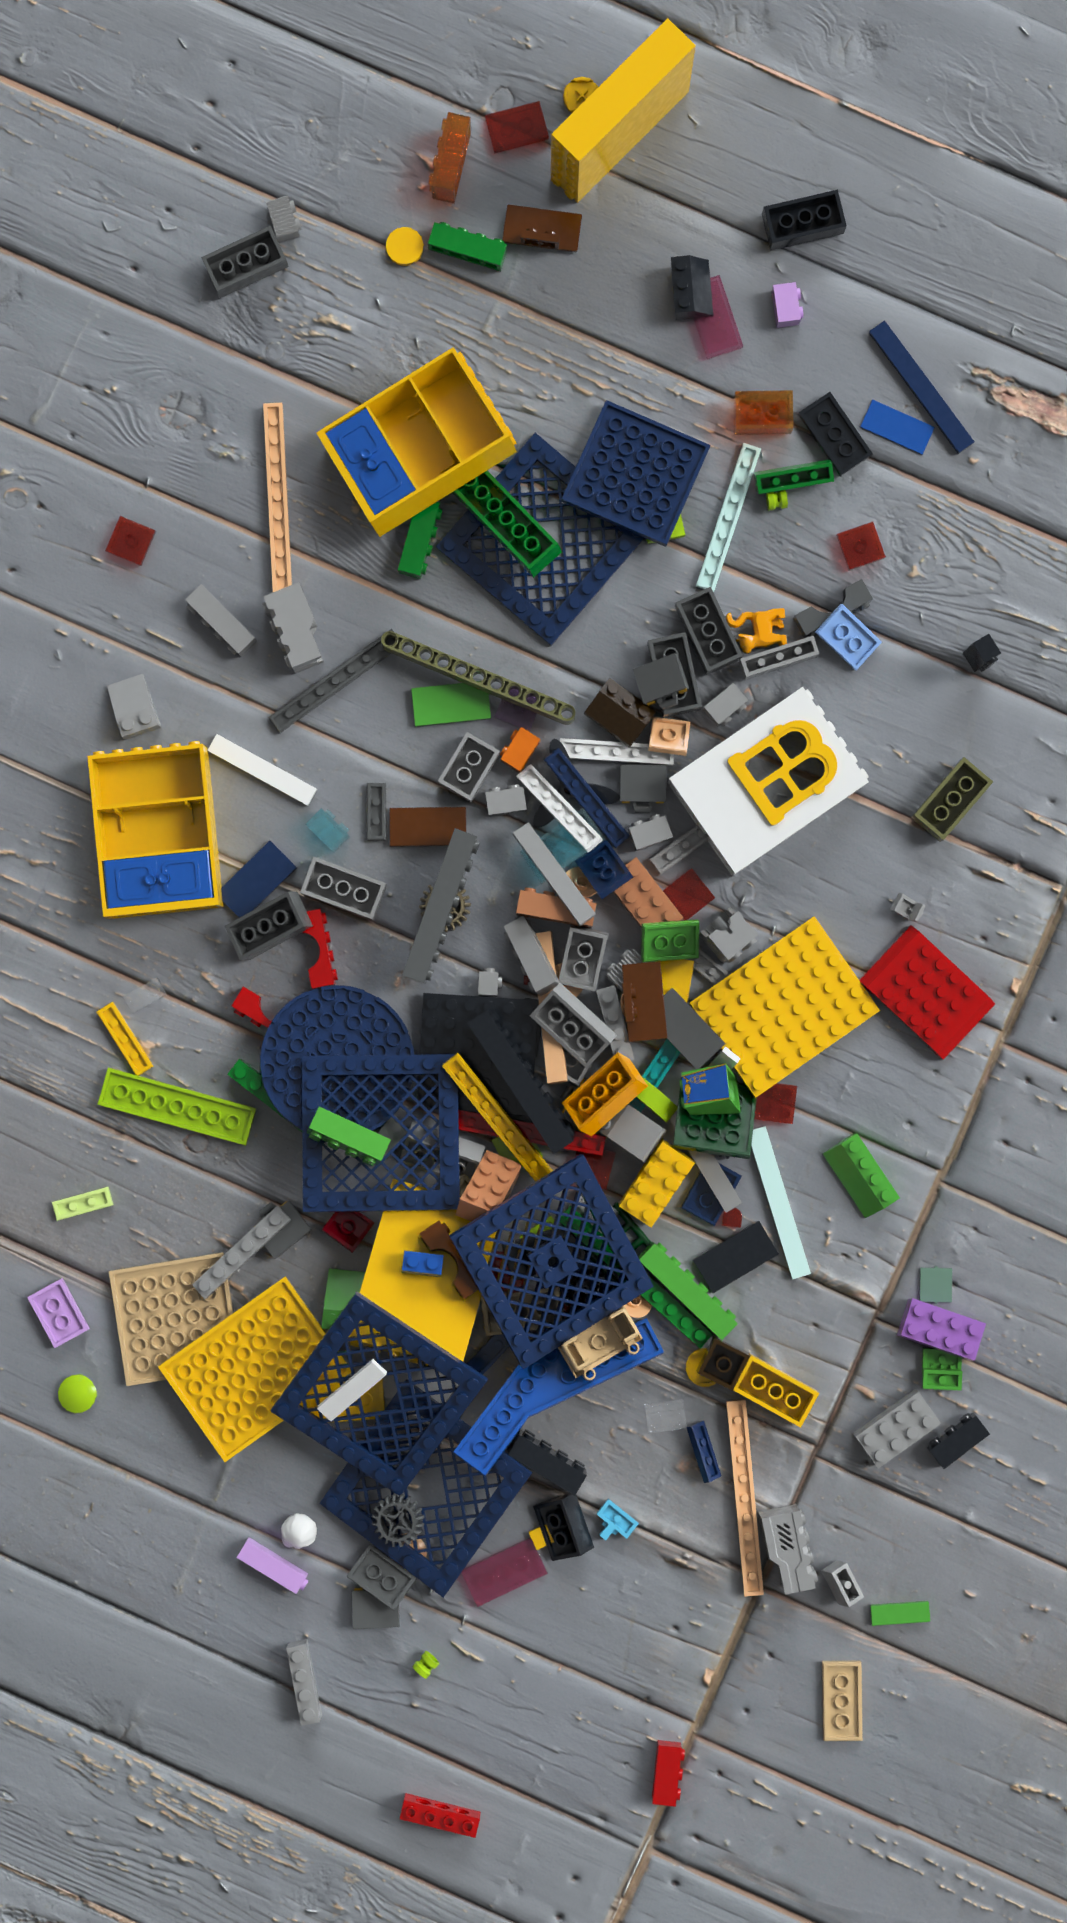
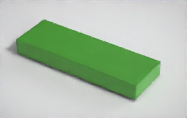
M928 1601L870 1605L872 1626L930 1622Z

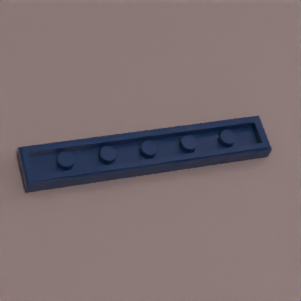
M556 748L543 759L614 848H617L630 837L559 748Z

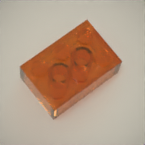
M793 390L735 391L734 435L792 433L794 428Z

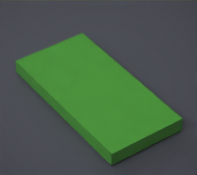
M457 683L411 688L415 727L491 719L489 694L467 684Z

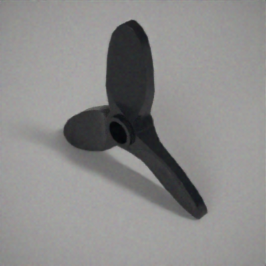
M552 739L549 752L552 753L556 748H559L570 761L563 744L558 739ZM559 780L560 787L556 791L568 802L573 796L564 791L565 786ZM588 783L604 804H613L620 800L619 795L614 790L602 785ZM541 804L534 815L533 824L538 828L543 827L555 818Z

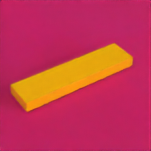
M114 1002L109 1003L96 1012L135 1075L140 1076L154 1067Z

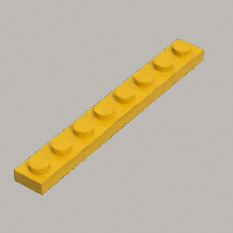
M455 1054L443 1063L442 1067L536 1182L553 1171L460 1054Z

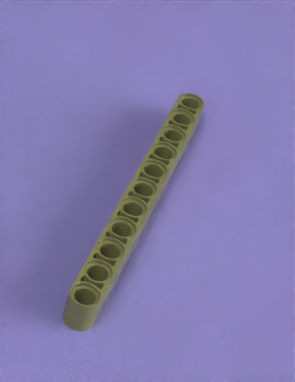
M387 631L381 637L384 650L561 724L570 725L575 720L576 712L570 704L395 632ZM388 638L395 639V643L390 646L385 644V641ZM410 645L413 647V650L410 653H405L403 648ZM426 652L431 657L428 660H422L420 658L421 654ZM441 660L448 661L446 667H440L438 663ZM459 667L466 669V672L462 675L457 674L455 671ZM480 674L484 679L481 682H476L473 680V677ZM493 682H499L501 684V687L499 689H493L491 687V684ZM511 689H516L519 691V694L512 697L508 692ZM529 696H534L537 701L534 704H529L526 699ZM550 703L555 708L552 711H546L544 706ZM564 711H570L572 716L566 719L561 714Z

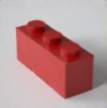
M657 1741L652 1804L676 1807V1800L680 1801L681 1788H678V1781H682L683 1769H680V1761H684L685 1749H682L681 1742Z

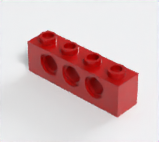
M405 1793L399 1819L476 1838L481 1812Z

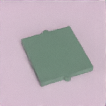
M934 1266V1268L920 1267L919 1301L934 1302L935 1304L938 1302H952V1268H938L937 1266Z

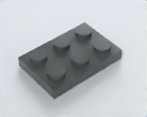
M369 1544L347 1575V1578L393 1611H395L417 1580L414 1575L371 1544Z

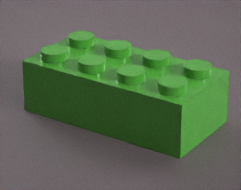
M318 1107L306 1132L310 1134L309 1138L317 1142L323 1140L327 1142L328 1147L335 1150L340 1148L345 1151L347 1156L352 1158L360 1157L363 1159L362 1162L369 1166L378 1165L382 1161L391 1141L389 1138L321 1107Z

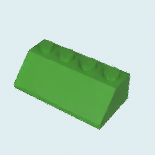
M857 1133L851 1134L823 1153V1156L865 1218L885 1209L900 1199Z

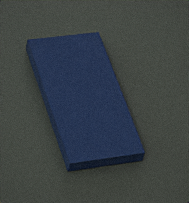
M270 840L221 888L222 901L240 918L255 910L297 867Z

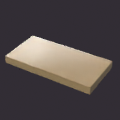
M861 1660L822 1661L823 1741H863Z

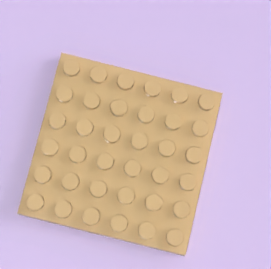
M224 1252L109 1271L126 1386L167 1380L158 1366L233 1314L228 1280L207 1299H204L192 1285L224 1255Z

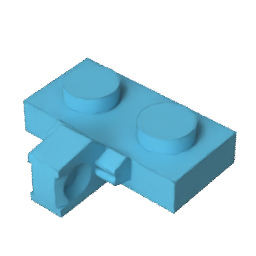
M609 1498L596 1513L604 1520L602 1523L604 1528L599 1535L605 1541L611 1533L616 1535L618 1532L627 1539L639 1524Z

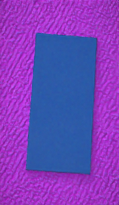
M872 400L860 426L923 455L935 428L875 400Z

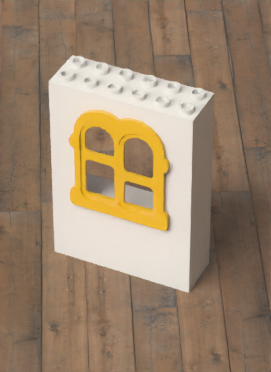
M803 687L670 777L667 782L695 824L700 827L704 834H708V843L732 877L869 782L866 771L858 767L856 764L858 761L852 752L848 753L845 748L847 746L842 737H837L834 732L836 730L834 725L830 721H826L823 717L825 713L822 708L814 704L811 692ZM797 731L805 737L806 748L801 754L791 759L779 744V739L787 733ZM767 747H772L783 765L760 782H757L745 766V763ZM808 758L819 759L825 767L823 776L805 790H800L790 777L789 771ZM781 778L792 792L793 798L780 807L775 808L763 790L769 784Z

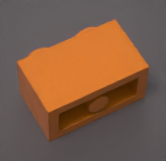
M522 727L519 731L515 729L510 737L512 742L509 747L505 745L500 753V756H502L501 762L518 773L523 770L541 742L540 738Z

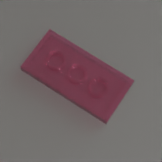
M720 275L710 278L714 317L694 319L707 359L743 348V343Z
M531 1537L475 1563L461 1572L477 1607L548 1574Z

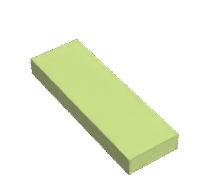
M109 1187L54 1201L52 1205L56 1220L58 1221L112 1206L113 1201Z

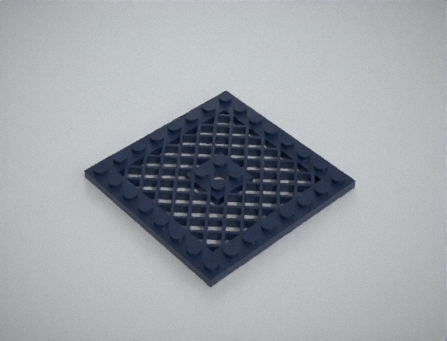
M583 1154L568 1161L449 1235L450 1240L522 1369L527 1368L560 1347L567 1340L582 1333L654 1287ZM568 1189L576 1190L574 1200L566 1199ZM562 1191L561 1197L554 1196L555 1194ZM580 1195H582L585 1203L579 1202ZM552 1199L560 1200L557 1210L550 1209ZM546 1201L545 1207L538 1206L539 1204ZM565 1202L572 1203L570 1214L562 1212ZM578 1205L585 1207L582 1217L575 1215ZM536 1209L543 1211L541 1221L533 1219ZM530 1211L528 1218L522 1216L526 1212ZM589 1211L595 1220L588 1218ZM548 1212L556 1214L553 1224L546 1222ZM561 1215L569 1217L566 1227L559 1226ZM519 1219L527 1221L524 1231L517 1230ZM574 1219L581 1220L579 1230L571 1228ZM513 1221L511 1228L505 1227L507 1224ZM586 1222L594 1223L591 1233L584 1232ZM532 1223L540 1224L537 1234L529 1232ZM545 1226L552 1227L550 1237L542 1236ZM598 1227L602 1232L603 1236L596 1235ZM557 1229L565 1230L563 1238L560 1234L556 1235ZM502 1230L510 1231L508 1241L500 1240ZM496 1232L495 1238L488 1237ZM570 1232L577 1233L575 1243L567 1242ZM515 1233L523 1234L521 1244L513 1243ZM583 1235L590 1237L588 1246L580 1245ZM528 1236L536 1238L533 1248L526 1246ZM595 1238L602 1240L600 1250L593 1248ZM541 1239L547 1240L545 1243L539 1246ZM486 1240L493 1242L491 1252L483 1250ZM499 1243L506 1245L504 1255L496 1253ZM607 1244L610 1247L612 1253L605 1251ZM512 1246L519 1248L517 1258L509 1256ZM567 1246L574 1247L572 1255ZM579 1248L586 1250L584 1260L576 1258ZM524 1249L530 1251L526 1254L529 1261L522 1259ZM591 1252L599 1253L596 1263L589 1261ZM483 1254L490 1255L488 1264ZM604 1255L611 1256L609 1266L602 1265ZM555 1256L557 1259L556 1264L549 1266V1258ZM495 1257L503 1258L500 1268L492 1267ZM508 1260L515 1261L513 1271L505 1270ZM616 1260L621 1269L614 1267ZM576 1262L583 1263L580 1273L574 1272L579 1269ZM520 1263L528 1264L526 1274L518 1273ZM588 1265L595 1266L593 1276L585 1275ZM600 1268L607 1269L605 1279L598 1278ZM532 1269H534L538 1277L531 1276ZM491 1270L499 1272L497 1280ZM613 1271L620 1272L618 1282L610 1281ZM504 1273L512 1275L509 1285L501 1283ZM571 1275L579 1277L576 1286L569 1285ZM517 1276L524 1278L522 1288L514 1286ZM565 1277L564 1284L558 1282ZM584 1278L591 1280L589 1290L582 1288ZM529 1280L537 1281L535 1291L527 1289ZM597 1281L604 1283L602 1292L594 1291ZM609 1284L615 1285L613 1288L608 1290ZM542 1285L545 1289L549 1287L547 1294L540 1292ZM555 1286L562 1287L560 1297L553 1295ZM501 1287L508 1288L506 1296ZM568 1289L575 1290L573 1300L565 1298ZM513 1290L520 1291L518 1301L510 1300ZM580 1292L588 1293L585 1303L578 1301ZM526 1293L533 1294L531 1304L523 1303ZM593 1295L599 1296V1297L595 1298L594 1300H592V1296H593ZM538 1296L546 1297L544 1307L536 1306ZM551 1299L559 1301L556 1310L549 1309ZM564 1302L571 1303L569 1313L561 1312ZM510 1304L517 1305L515 1313ZM577 1305L583 1306L577 1311H575ZM522 1306L530 1308L527 1318L520 1316ZM535 1309L542 1311L540 1321L532 1319ZM548 1312L555 1314L553 1323L545 1322ZM560 1315L566 1316L564 1319L559 1321ZM519 1320L526 1321L524 1329ZM531 1323L539 1324L536 1334L529 1333ZM544 1326L550 1327L547 1330L543 1331Z

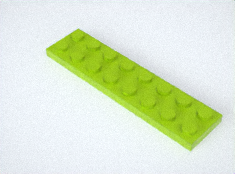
M109 1067L97 1104L245 1146L248 1142L257 1109Z

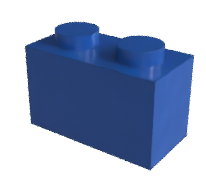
M404 1251L402 1273L441 1277L444 1255Z

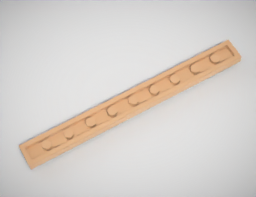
M264 403L273 592L292 585L283 403Z
M746 1400L726 1401L743 1591L745 1597L764 1595Z

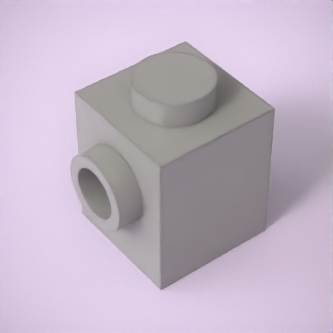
M483 968V972L479 971L478 995L498 996V988H502V977H499V973L495 972L493 968Z

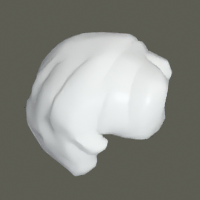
M295 1513L289 1516L281 1526L283 1544L286 1547H294L295 1549L309 1546L315 1541L317 1535L316 1523L305 1514Z

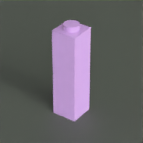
M250 1537L237 1556L241 1561L297 1594L299 1589L303 1591L308 1583L306 1579L307 1572Z

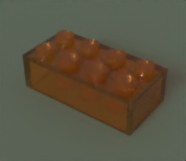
M448 112L447 119L443 118L442 137L439 136L438 155L434 156V173H430L428 184L430 185L429 191L432 192L433 199L455 204L472 130L471 117Z

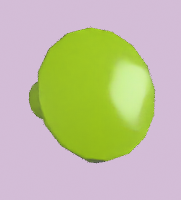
M82 1374L71 1375L60 1384L58 1398L62 1407L67 1411L83 1413L94 1404L97 1398V1391L93 1382Z

